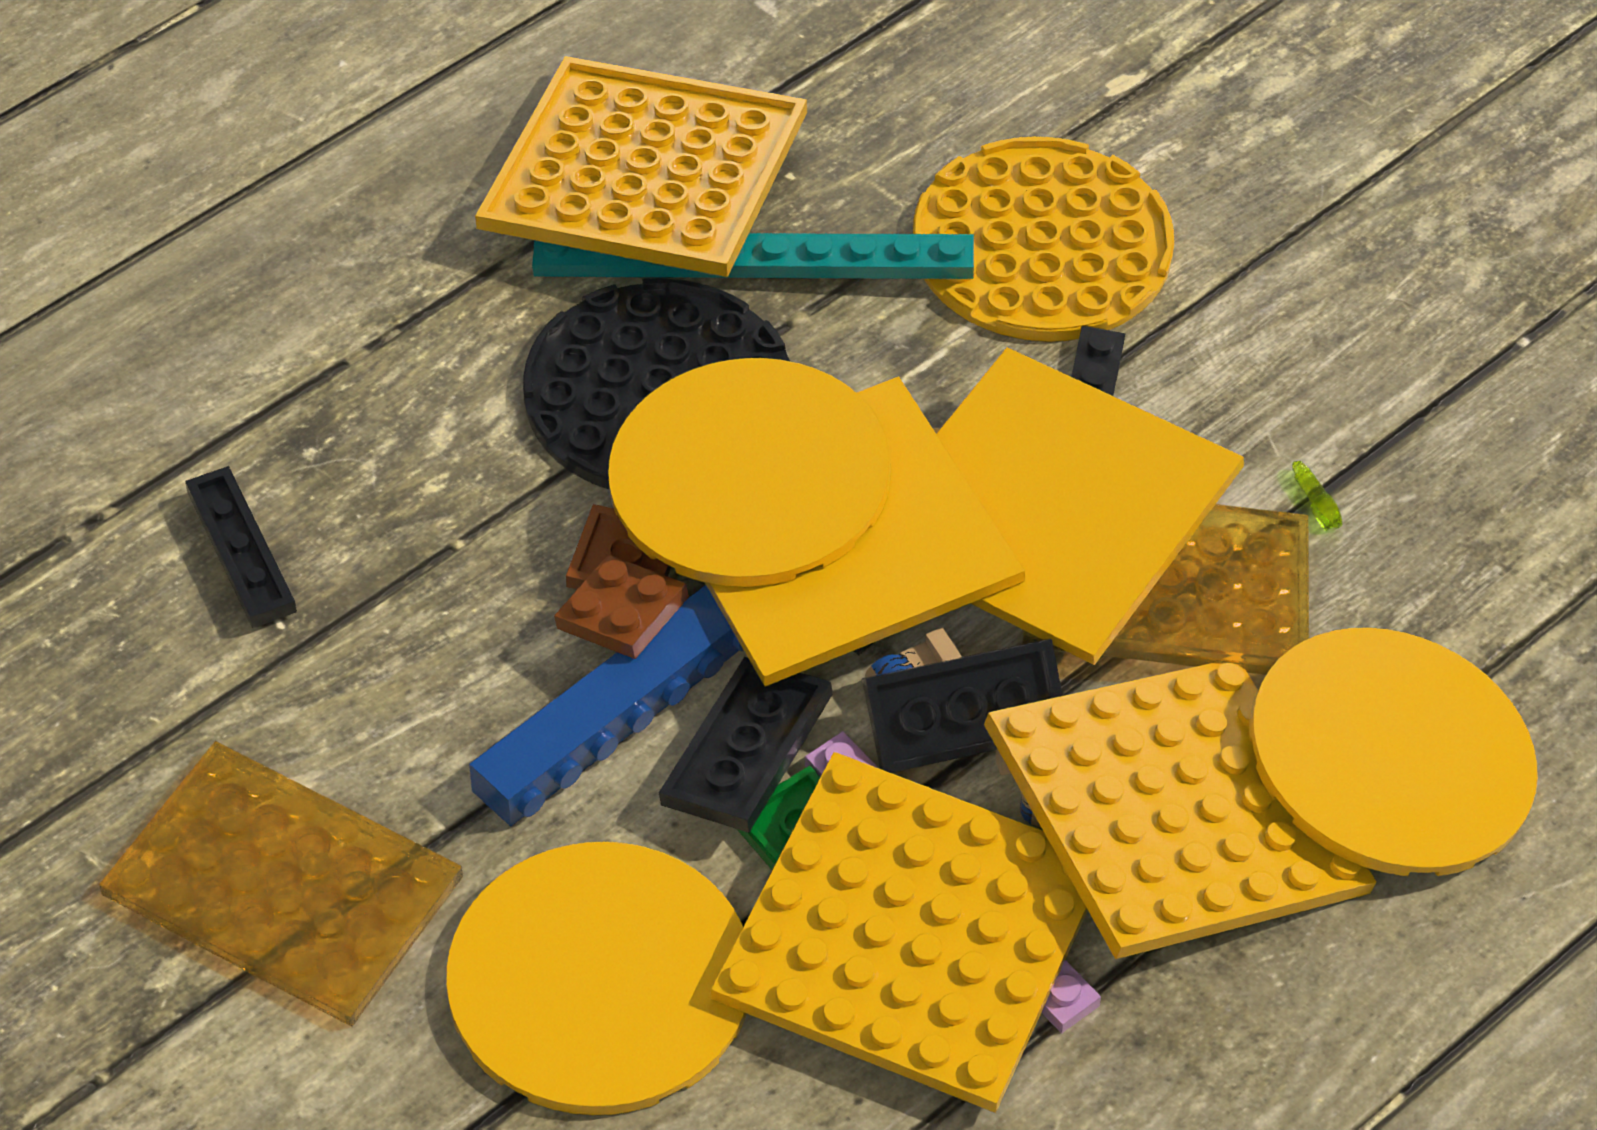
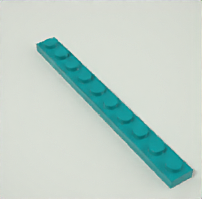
M749 233L728 277L534 240L532 269L533 277L973 279L974 234Z

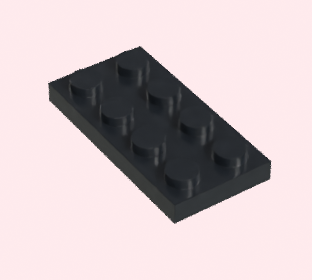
M1052 639L1039 640L862 678L879 767L881 770L889 773L997 750L984 726L989 712L1063 696Z
M744 656L660 789L659 798L661 806L749 833L832 697L831 682L803 673H797L764 686L749 658Z

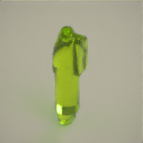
M1294 461L1292 463V470L1295 473L1294 478L1311 501L1312 514L1325 531L1332 528H1340L1343 525V520L1332 496L1326 492L1310 468L1302 461Z

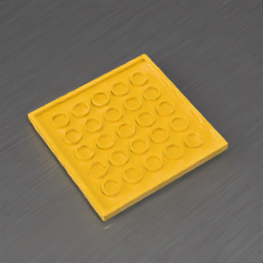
M565 56L475 215L476 229L728 277L807 114V99Z
M1238 657L989 712L984 723L985 728L1115 959L1371 893L1376 884V880L1368 868L1330 852L1298 829L1292 823L1293 816L1282 806L1278 799L1273 800L1257 772V759L1253 743L1249 739L1250 715L1258 689Z
M833 752L711 989V1000L996 1113L1088 910L1044 831Z

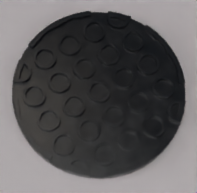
M642 279V284L617 288L616 284L583 296L582 302L566 312L560 311L546 324L537 336L528 354L523 375L525 410L536 438L559 464L583 480L610 490L609 459L616 436L629 414L655 389L685 372L716 362L744 358L790 360L785 350V343L771 323L767 320L763 321L749 309V304L730 293L702 283L680 279Z

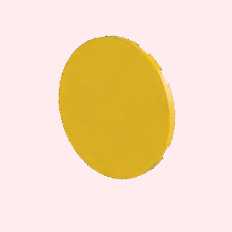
M1034 136L1017 137L988 143L981 146V151L970 154L965 158L958 156L945 165L935 175V180L924 193L922 192L913 219L912 234H974L973 279H924L932 292L956 314L986 330L1017 339L1054 342L1079 339L1082 326L1105 330L1114 329L1138 315L1154 300L1162 289L1171 268L1174 249L1172 219L1159 192L1155 189L1152 190L1140 178L1141 173L1127 162L1113 154L1109 158L1101 153L1089 150V145L1062 138Z
M744 358L716 362L692 369L662 384L645 397L626 418L616 436L610 454L608 474L611 499L616 515H618L628 531L629 538L651 559L657 558L665 564L676 568V573L697 581L724 586L754 587L796 579V574L808 571L819 565L825 568L853 549L854 542L867 528L873 527L883 510L890 486L891 464L888 441L878 417L868 403L845 383L825 372L800 363L768 358Z
M1348 628L1316 635L1294 646L1276 661L1262 681L1252 706L1249 721V739L1253 743L1257 759V772L1271 798L1279 800L1282 806L1293 816L1292 823L1309 838L1330 852L1360 866L1400 876H1408L1410 872H1435L1437 876L1471 869L1475 863L1493 854H1498L1512 841L1532 807L1538 779L1537 760L1529 731L1521 715L1500 687L1484 672L1457 653L1422 637L1379 628Z
M585 842L547 850L529 857L498 876L478 895L462 917L454 934L447 962V994L455 1029L471 1052L473 1060L487 1075L499 1085L505 1084L514 1091L528 1097V1101L552 1110L583 1115L620 1114L659 1104V1099L667 1097L684 1087L689 1089L704 1078L719 1064V1058L730 1046L733 1039L737 1038L747 1014L711 1000V989L743 925L732 905L710 880L681 860L663 852L644 846L618 842Z

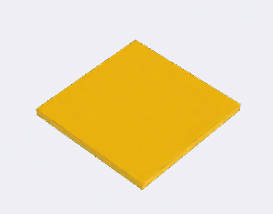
M1006 347L937 433L946 450L1025 569L1024 582L970 604L1043 640L1052 639L1053 645L1093 665L1097 663L1244 467L1243 456Z
M899 376L857 392L874 411L884 429L889 445L891 473L888 496L883 510L873 527L867 528L854 542V548L825 568L819 565L808 571L796 574V579L787 582L754 587L724 586L705 582L764 686L778 682L1025 581V569Z

